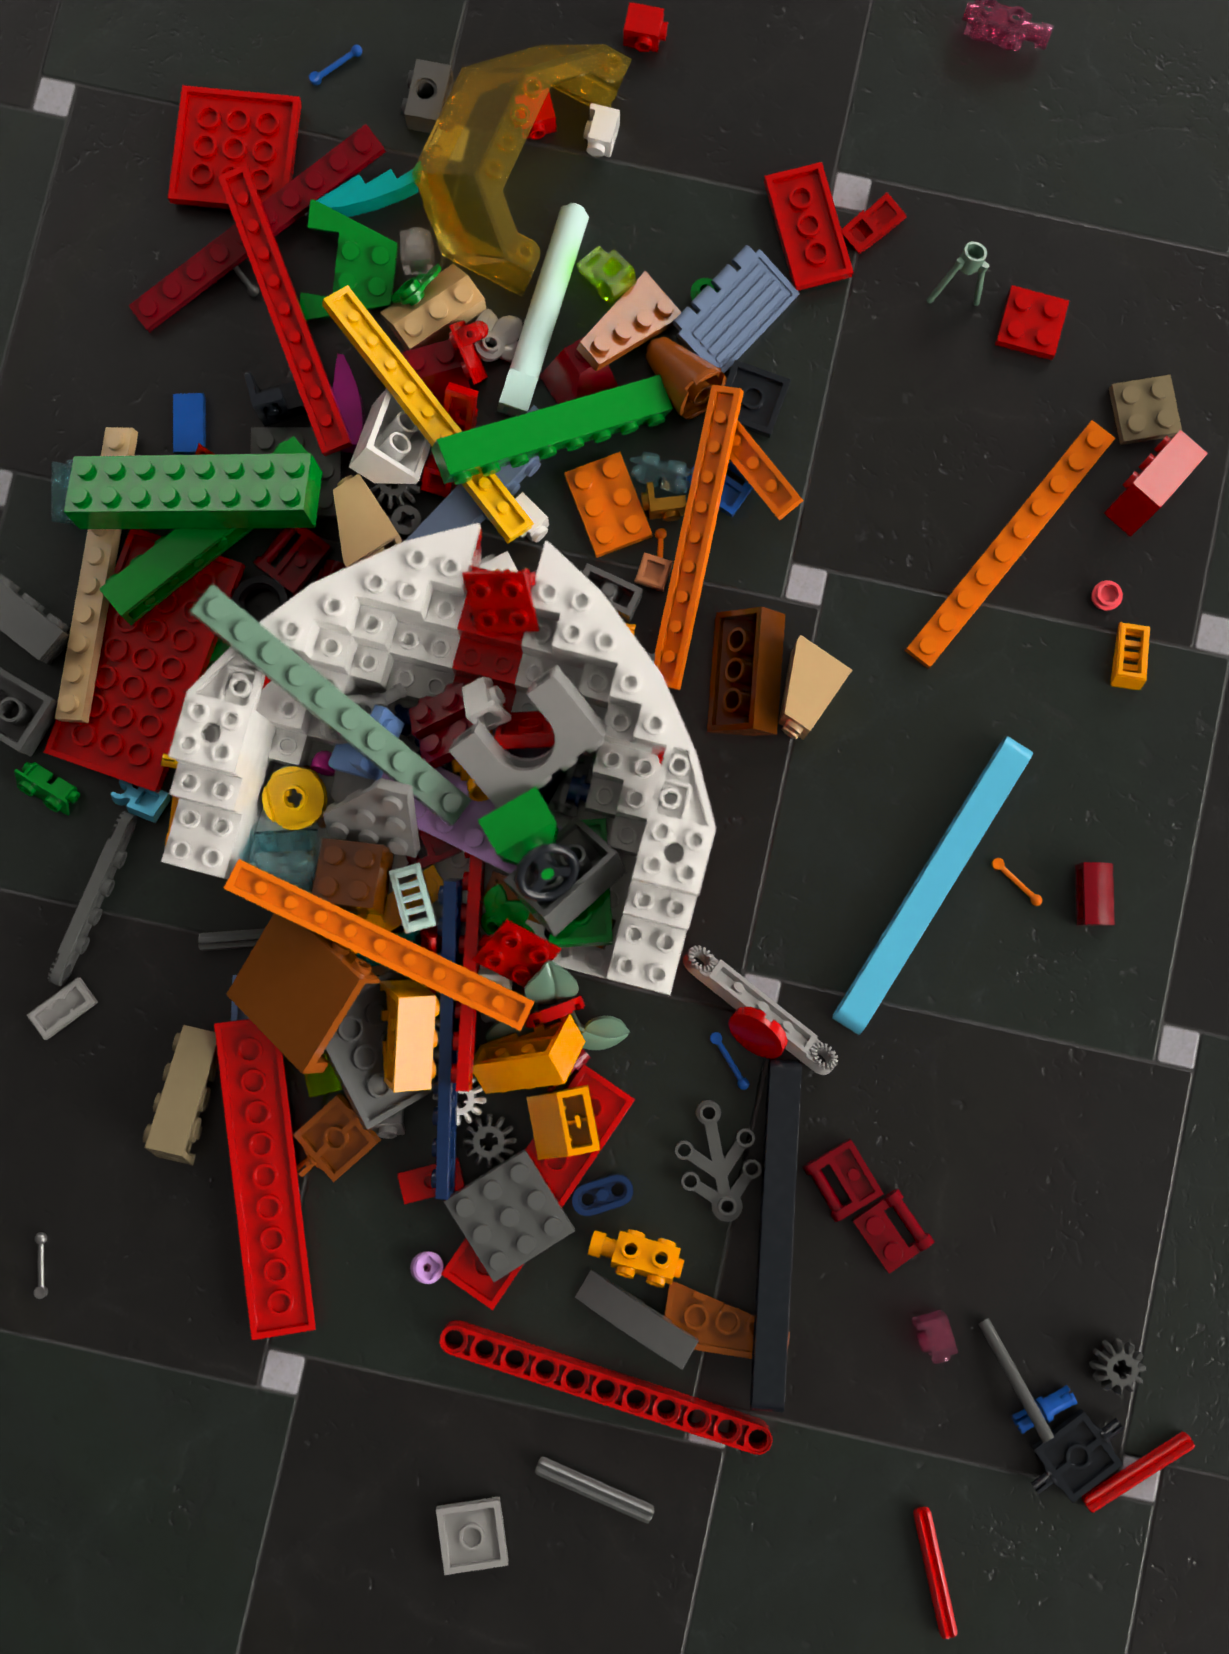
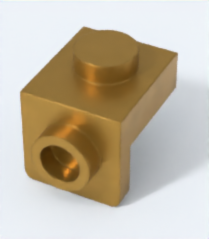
M647 482L646 492H641L643 511L649 510L650 519L663 518V521L680 519L685 513V495L655 499L653 482Z

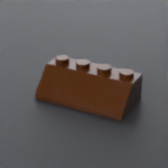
M765 607L716 612L707 732L748 736L777 735L786 614Z

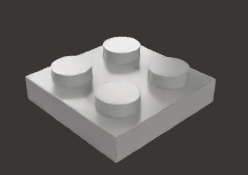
M500 1496L437 1506L436 1515L444 1575L508 1566L509 1560Z

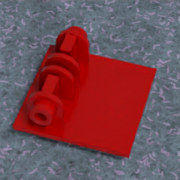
M464 320L449 325L451 329L449 338L455 350L460 351L464 360L461 362L463 372L468 380L472 379L475 385L488 377L474 346L475 342L484 339L488 335V326L483 321H476L466 325Z
M496 569L493 572L476 570L475 572L462 573L477 632L540 631L530 591V586H535L536 574L534 572H530L529 569H523L522 571H510L509 569L501 571Z
M506 919L494 934L489 936L484 934L479 942V946L482 948L472 958V961L525 987L527 982L542 968L543 964L548 959L552 961L562 948Z

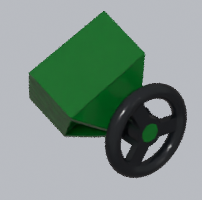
M536 786L478 820L503 862L517 866L515 884L523 896L533 901H549L563 895L572 887L579 872L578 858L570 848L556 843L559 827ZM553 853L564 856L569 864L558 866ZM527 869H530L535 878L530 887L525 882ZM566 876L564 881L557 887L548 891H541L545 884L552 881L555 877Z

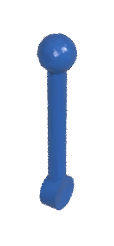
M353 45L349 53L319 73L316 71L312 72L309 75L311 84L319 85L324 76L354 56H361L362 47Z
M719 1032L712 1033L710 1041L719 1048L738 1080V1087L741 1090H746L750 1084L749 1080L741 1075L722 1043V1035Z

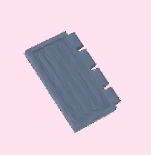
M748 245L731 260L738 271L730 264H727L711 281L718 292L707 285L691 302L692 307L698 313L696 314L690 307H686L673 321V325L680 331L676 337L686 348L720 368L723 373L733 365L734 360H737L800 294L760 249L754 252Z

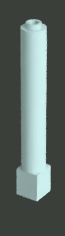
M569 203L560 209L496 410L498 412L515 417L526 414L529 410L589 219L585 209L579 204Z

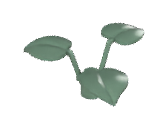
M548 959L542 968L527 982L524 992L526 998L535 1001L531 1012L533 1013L538 1011L539 1004H554L558 1001L572 999L578 993L579 987L576 979L567 970ZM575 1011L571 1013L573 1020L586 1041L583 1046L584 1049L604 1050L611 1048L623 1041L630 1033L625 1023L616 1017L599 1016L583 1025L580 1023ZM497 1021L486 1032L485 1040L490 1042L515 1032L520 1037L534 1032V1027L526 1028L524 1024L521 1031Z

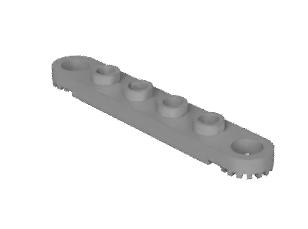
M698 945L691 947L684 955L683 963L688 972L736 1010L740 1007H753L767 1014L765 1018L770 1022L773 1019L777 1021L787 1036L788 1043L785 1049L814 1072L820 1075H827L837 1066L838 1056L835 1055V1050H831V1046L827 1047L828 1044H823V1042L817 1039L818 1036L723 960L720 959L719 961L713 954H710V950L706 951L705 947L701 948ZM694 958L700 959L704 965H698V962L695 963L696 959ZM818 1054L821 1055V1056L825 1059L826 1064H825L824 1061L821 1063V1061H822L821 1059L818 1060V1059H819V1056H817Z

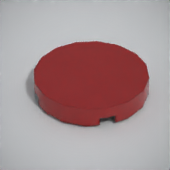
M581 995L576 996L570 1000L562 1001L530 1013L524 1023L525 1027H535L533 1020H535V1023H547L571 1014L574 1010L583 1009L585 1006Z
M753 1007L738 1008L731 1015L728 1023L730 1032L745 1049L755 1055L774 1059L779 1057L788 1043L786 1033L781 1025L774 1019L772 1022L766 1019L765 1016L767 1014L760 1009Z

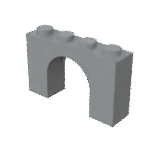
M558 665L533 681L527 692V696L548 720L554 731L555 744L547 753L536 758L514 756L500 746L480 720L457 736L449 749V752L496 808L503 806L535 786L537 789H540L551 780V775L559 769L562 771L569 769L578 760L577 756L586 750L588 753L595 751L604 742L606 724Z

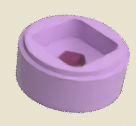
M429 1251L418 1253L410 1265L413 1278L423 1284L435 1283L440 1279L441 1273L444 1270L441 1257Z

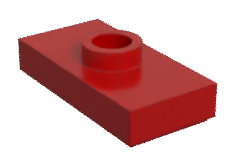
M459 1157L456 1158L455 1191L466 1186ZM436 1163L397 1173L404 1204L435 1197L436 1188L431 1187V1175L433 1169H436Z

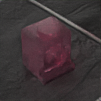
M942 1310L911 1318L913 1325L918 1331L921 1330V1333H917L922 1352H928L932 1363L946 1362L951 1359L950 1355L958 1353L948 1317Z

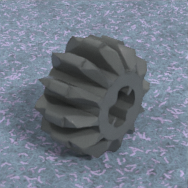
M370 481L374 485L370 491L374 496H377L376 500L380 506L387 503L389 511H393L396 504L399 507L405 505V501L414 504L416 500L412 494H419L421 492L420 486L417 483L398 484L399 488L392 489V484H379Z
M487 1114L486 1125L478 1116L474 1119L478 1129L470 1125L467 1126L466 1131L474 1137L464 1138L463 1144H473L474 1147L466 1151V1155L469 1157L477 1152L479 1156L475 1159L474 1163L476 1165H479L483 1157L487 1158V1168H492L493 1157L501 1164L505 1161L501 1152L508 1156H512L514 1153L510 1147L505 1145L516 1143V1137H506V1134L510 1133L514 1128L512 1125L507 1126L505 1129L500 1127L505 1120L503 1116L497 1120L496 1124H493V1114ZM488 1132L494 1134L492 1138L497 1137L498 1142L494 1143L492 1149L486 1148L487 1143L484 1145L482 1143V1139L487 1136Z
M1114 1338L1112 1345L1106 1340L1102 1341L1104 1349L1102 1352L1098 1349H1093V1354L1098 1357V1360L1089 1362L1090 1367L1096 1369L1092 1375L1093 1379L1101 1382L1102 1389L1105 1391L1113 1389V1392L1117 1395L1122 1394L1123 1388L1130 1393L1134 1392L1132 1383L1134 1381L1138 1384L1143 1383V1379L1138 1376V1373L1147 1371L1146 1366L1139 1363L1143 1359V1354L1139 1351H1134L1135 1345L1129 1341L1123 1344L1121 1339ZM1117 1361L1122 1362L1121 1369L1117 1367L1118 1371L1116 1372L1113 1370L1114 1364L1118 1366Z

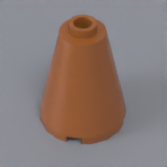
M667 337L655 338L647 346L646 360L654 374L661 376L668 397L676 412L685 419L697 417L705 412L711 386H725L726 376L722 370Z

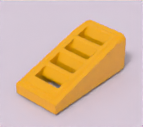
M1123 622L1118 624L1111 672V686L1140 690L1147 681L1149 626ZM1125 636L1138 637L1141 640L1140 642L1126 640ZM1124 648L1139 650V653L1124 651ZM1123 661L1137 662V665L1126 664Z

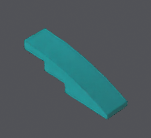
M423 163L398 179L391 169L367 184L364 183L358 174L316 201L347 217L375 211L404 200L431 186L429 172Z

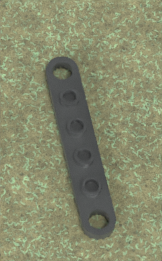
M124 811L119 815V819H116L118 824H114L116 828L112 829V837L106 841L57 952L59 953L58 958L56 957L55 962L52 964L54 968H50L48 973V981L60 987L63 986L68 980L79 954L82 955L89 945L90 938L87 936L92 925L95 926L101 918V904L114 888L115 880H113L117 868H122L126 861L127 852L125 850L137 824V816Z

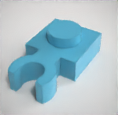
M122 780L119 781L121 789L126 790V792L123 794L111 792L110 794L114 803L126 805L129 813L156 823L171 800L168 792L160 790L159 793L142 787L136 789L133 788L132 784Z

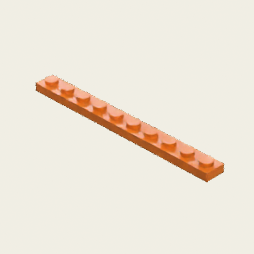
M720 385L711 386L655 649L654 664L662 673L667 687L670 689H681L744 393L741 388Z
M1093 420L1090 421L905 649L908 654L927 669L933 665L1115 440L1114 436Z
M238 859L224 886V889L519 1031H521L535 1002Z

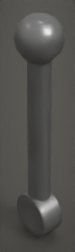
M39 1232L34 1238L38 1244V1287L34 1290V1296L37 1299H43L48 1294V1288L44 1286V1243L47 1241V1235Z

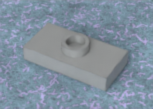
M76 978L28 1013L27 1016L42 1038L48 1040L96 1005L98 1001L83 980Z

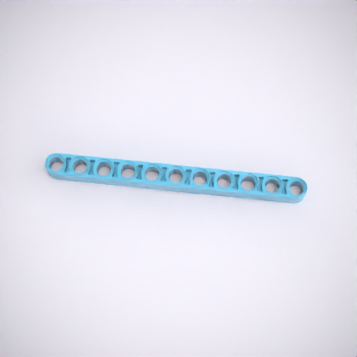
M1008 736L1001 741L844 995L832 1019L858 1035L863 1032L1033 755L1031 750Z

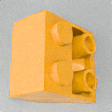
M588 1085L526 1097L538 1160L569 1157L600 1150Z

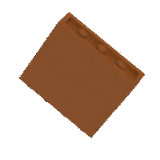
M274 913L226 995L302 1074L323 1073L330 1062L322 1053L365 983L378 984L381 979L371 971V965L359 959L351 949Z

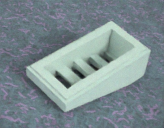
M420 862L389 871L405 934L437 925L438 922ZM416 873L417 880L404 884L399 883L398 878ZM419 886L421 892L403 897V890ZM423 899L424 905L407 909L405 903ZM426 911L427 917L410 921V915Z

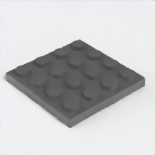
M392 969L378 976L381 979L380 981L411 979ZM380 981L378 984L365 983L324 1050L364 1130L370 1129L433 1092L434 1078H432L431 1090L393 1092L384 1082L382 1041H387L388 1021H381V1011H387L386 991H380ZM437 1032V1035H438V1043H437V1044H439L440 1032ZM435 1063L436 1075H439V1063Z

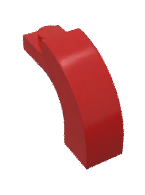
M449 382L445 390L443 408L462 432L474 429L479 410L476 408L479 391ZM431 452L424 465L421 490L447 497L455 489L456 485L454 481L446 484L443 483L433 453Z

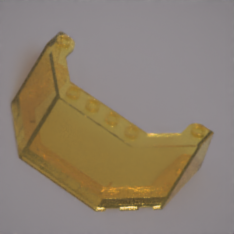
M605 44L538 45L461 68L412 172L430 225L433 227L442 256L523 297L540 259V249L535 241L517 232L502 190L550 88L553 87L590 107L591 103L610 107L632 61L631 58Z

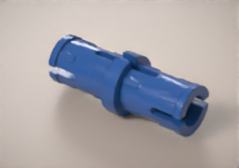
M1067 1385L1045 1398L1040 1396L1035 1399L1047 1423L1053 1421V1416L1077 1404L1074 1394L1069 1393L1071 1390ZM1025 1409L1011 1415L1014 1424L1019 1426L1018 1430L1021 1434L1034 1427Z

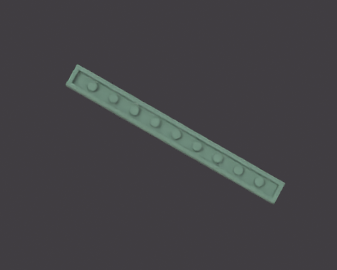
M211 585L189 611L192 616L392 780L411 785L414 798L447 825L453 826L472 801L214 585Z

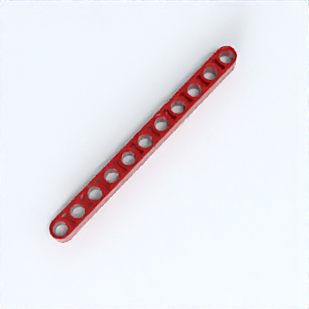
M453 1320L447 1323L440 1335V1346L449 1355L751 1454H764L772 1445V1435L768 1425L764 1420L461 1320ZM452 1330L459 1331L463 1335V1342L460 1344L451 1343L447 1338V1333ZM487 1340L491 1342L494 1350L489 1354H483L478 1350L477 1343ZM512 1350H518L523 1354L524 1360L521 1363L513 1364L507 1359V1353ZM542 1360H548L553 1364L554 1369L547 1374L541 1373L537 1369V1363ZM572 1370H579L583 1373L584 1379L580 1383H572L567 1379V1374ZM602 1380H609L615 1387L609 1393H602L598 1390L597 1384ZM632 1390H640L645 1396L641 1402L632 1403L627 1398L628 1393ZM662 1400H670L675 1404L673 1410L668 1413L659 1411L657 1406ZM693 1410H701L705 1414L703 1420L697 1423L689 1421L688 1415ZM726 1419L735 1423L733 1430L727 1433L721 1432L718 1429L719 1424ZM753 1430L765 1432V1436L760 1442L756 1443L748 1439Z

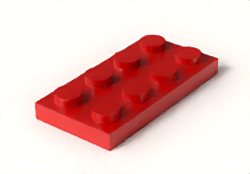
M822 162L765 176L764 184L791 280L797 291L852 277L854 273Z

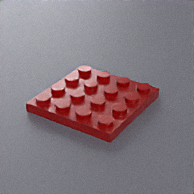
M182 85L168 191L170 203L230 209L218 176L245 164L251 173L262 203L288 184L293 178L302 104L300 96Z

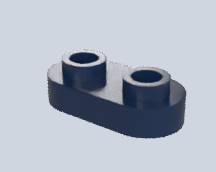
M616 1173L581 1184L573 1192L572 1205L575 1211L583 1216H593L623 1206L632 1198V1182L627 1176ZM614 1184H621L624 1190L621 1194L615 1195L611 1191ZM584 1194H591L594 1197V1201L591 1204L583 1203L582 1196Z

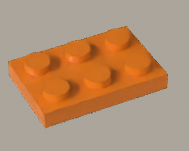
M620 452L564 472V477L596 558L652 537V531Z

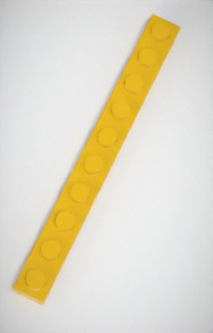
M348 285L323 299L322 306L432 447L436 439L462 432ZM483 473L472 476L470 481L462 484L507 543H510L532 528L533 521L496 474L483 476Z

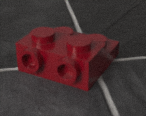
M463 682L449 683L445 686L444 692L434 697L424 696L418 700V705L409 709L411 732L419 740L421 758L434 769L455 759L449 752L453 740L474 725L466 718L462 687L465 686Z

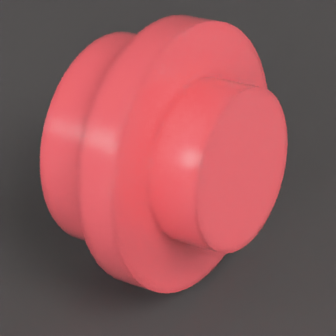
M1104 580L1093 588L1091 598L1093 604L1098 609L1110 611L1119 606L1123 593L1117 583Z

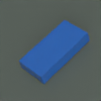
M203 393L173 394V453L175 455H195L198 443L206 448V397Z

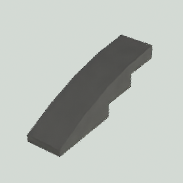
M592 1269L575 1296L576 1299L611 1324L682 1370L699 1342V1339L671 1323L670 1319L645 1305L644 1301Z

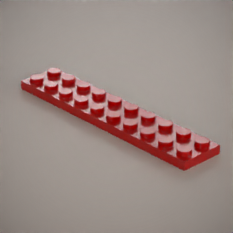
M250 1019L214 1023L251 1339L257 1340L316 1330L283 1053Z

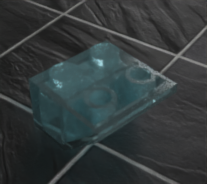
M318 829L254 832L249 864L312 894L319 858Z

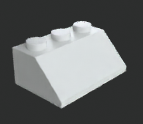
M387 388L371 406L349 468L373 483L416 484L420 479L431 445Z

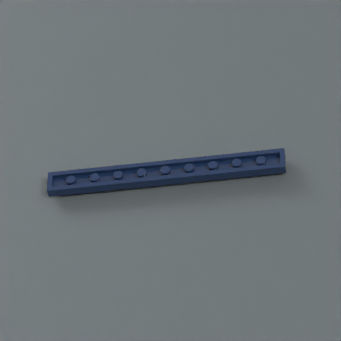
M449 878L443 882V886H440L438 892L439 905H443V918H439L437 926L438 936L442 937V949L438 950L437 955L461 966L459 938L462 935L461 906L463 901V878ZM436 991V997L440 1000V1013L435 1018V1029L437 1032H440L439 1044H437L434 1051V1061L439 1063V1075L435 1076L433 1084L434 1094L438 1095V1107H434L433 1126H437V1138H434L432 1143V1157H436V1169L432 1171L431 1187L436 1188L435 1199L448 1200L455 1191L457 1091L456 1083H451L452 1064H457L458 1051H453L454 1031H459V1019L455 1018L456 1000Z

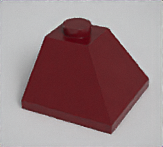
M584 337L563 349L539 375L556 404L618 387L609 365L595 371L579 353L577 347Z

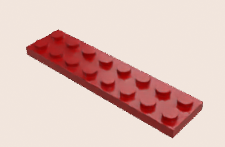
M583 1064L568 1088L588 1085L600 1150L569 1157L538 1160L534 1138L526 1148L527 1153L561 1207L564 1206L635 1101V1098L585 1064ZM465 1238L441 1275L493 1310L524 1264L496 1282H493L467 1238Z

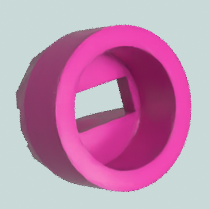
M321 750L316 753L312 759L310 769L321 775L334 776L336 770H333L328 765L332 753L328 750Z

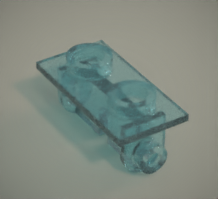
M643 452L642 456L630 458V461L637 463L631 473L637 482L644 484L653 482V486L657 487L659 477H662L660 489L678 495L688 492L690 482L687 481V476L693 475L694 470L686 468V463L677 460H669L668 463L660 460V455L650 452Z
M67 460V464L53 461L51 521L75 525L64 513L73 460Z

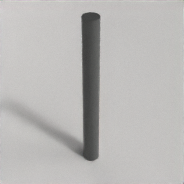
M987 1318L978 1323L1041 1440L1045 1443L1053 1439L1054 1435L990 1319Z

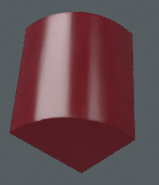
M1103 862L1075 864L1077 925L1114 926L1113 864Z

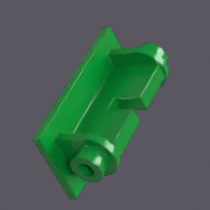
M26 762L21 771L14 770L17 787L21 792L30 797L35 795L43 800L47 808L54 812L61 811L67 816L70 815L68 803H76L80 797L77 787L60 777L52 785L48 782L54 777V774L36 762Z

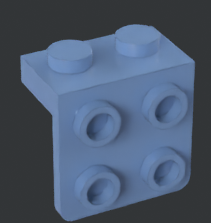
M375 705L370 716L399 738L405 723L386 707ZM349 743L336 744L328 762V765L333 770L372 780H378L383 775V771Z

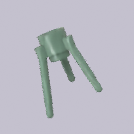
M971 241L967 243L954 266L934 289L927 302L932 303L957 271L960 270L967 275L978 272L973 302L975 306H978L985 273L989 268V264L985 262L987 257L986 248L978 242Z

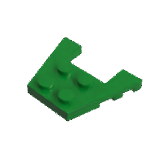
M310 199L308 229L339 234L333 293L348 285L367 310L392 305L391 298L393 295L398 243L330 207ZM301 293L300 306L306 321L331 317L322 306L323 299L327 296Z

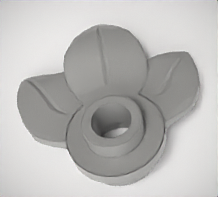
M491 309L482 311L476 321L485 322L489 332L484 339L475 342L474 346L477 355L486 362H492L499 358L512 362L518 344L517 340L523 328L521 319L515 316H503L498 319ZM486 343L492 344L494 348H489Z

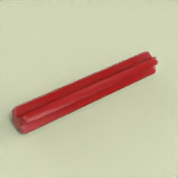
M1180 1432L1085 1493L1081 1497L1083 1503L1091 1513L1096 1512L1194 1449V1442L1186 1432Z
M928 1507L916 1508L913 1511L939 1633L943 1639L953 1638L957 1636L958 1632L932 1513Z

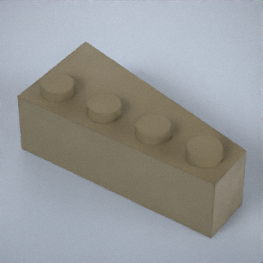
M183 1025L181 1033L175 1035L172 1050L175 1053L172 1062H168L163 1072L165 1085L162 1093H158L154 1100L153 1111L156 1113L152 1124H148L145 1129L143 1142L146 1143L145 1148L156 1157L193 1165L196 1154L190 1153L192 1143L196 1139L199 1140L203 1127L201 1126L199 1115L200 1111L204 1112L208 1108L211 1089L207 1087L208 1081L213 1082L215 1080L219 1061L215 1032Z

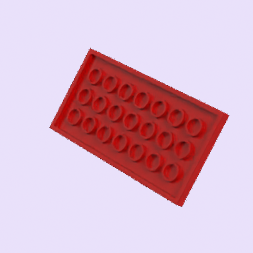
M130 529L114 574H119L129 566L133 558L147 552L162 536L141 529ZM222 556L217 557L133 625H130L109 602L89 723L62 722L56 719L43 753L159 793L169 767L161 766L163 753L169 755L186 693L206 672L218 640V636L192 616L189 611L211 585H214L228 598L232 599L246 566L243 563Z

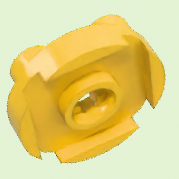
M301 766L284 767L274 772L267 786H264L262 792L264 811L273 822L283 826L282 828L287 830L305 829L314 825L324 816L328 800L327 790L322 779L314 770ZM292 789H296V792L302 795V800L299 801L298 807L293 802H288V797L292 795Z

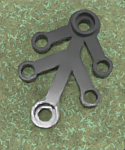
M707 1099L697 1105L696 1117L705 1125L711 1160L695 1150L693 1145L687 1140H681L676 1144L675 1153L678 1158L689 1160L714 1177L718 1192L701 1182L699 1176L693 1171H687L682 1175L681 1184L685 1190L695 1191L711 1202L712 1212L716 1218L724 1222H731L740 1216L743 1209L740 1197L751 1180L761 1174V1165L755 1159L746 1160L742 1165L743 1172L730 1189L728 1175L744 1150L754 1144L755 1135L748 1128L738 1130L735 1142L724 1157L717 1121L721 1117V1109L715 1101ZM706 1107L714 1109V1116L710 1119L703 1116V1110ZM743 1132H749L751 1135V1140L746 1144L740 1141V1135ZM682 1144H687L690 1147V1152L686 1156L680 1155L678 1152ZM750 1163L757 1165V1171L752 1175L746 1172V1166ZM689 1175L696 1178V1184L692 1187L686 1186L684 1183L685 1178ZM726 1200L733 1203V1208L729 1212H725L721 1208L722 1203Z

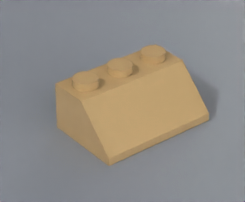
M452 264L441 271L426 286L423 291L425 295L417 304L410 306L409 303L406 305H402L400 302L393 303L381 311L380 315L404 349L408 351L448 340L449 333L451 332L449 325L462 320L465 321L466 325L471 324L487 308L485 298L470 277L455 264Z

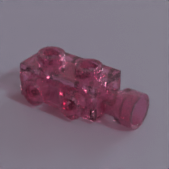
M996 0L968 2L962 18L963 21L967 22L963 34L971 36V38L977 41H987L999 45L1002 49L1018 52L1024 40L1034 43L1033 47L1045 50L1054 25L1045 22L1041 24L1031 22L1033 14L1027 13L1024 8L1020 6H1005L997 3ZM984 7H990L992 11H987ZM1012 16H1018L1020 20H1015Z

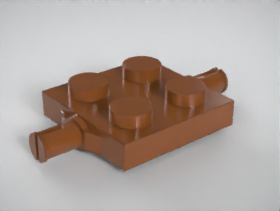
M341 1093L336 1095L293 1134L302 1145L307 1156L296 1165L297 1172L306 1165L298 1175L304 1177L307 1172L316 1166L335 1182L381 1141L372 1128L368 1130L363 1129L351 1104Z

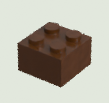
M322 838L312 894L346 911L384 916L390 882L389 871H392L394 853L384 845Z

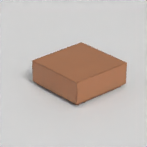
M644 552L635 583L664 592L673 561Z

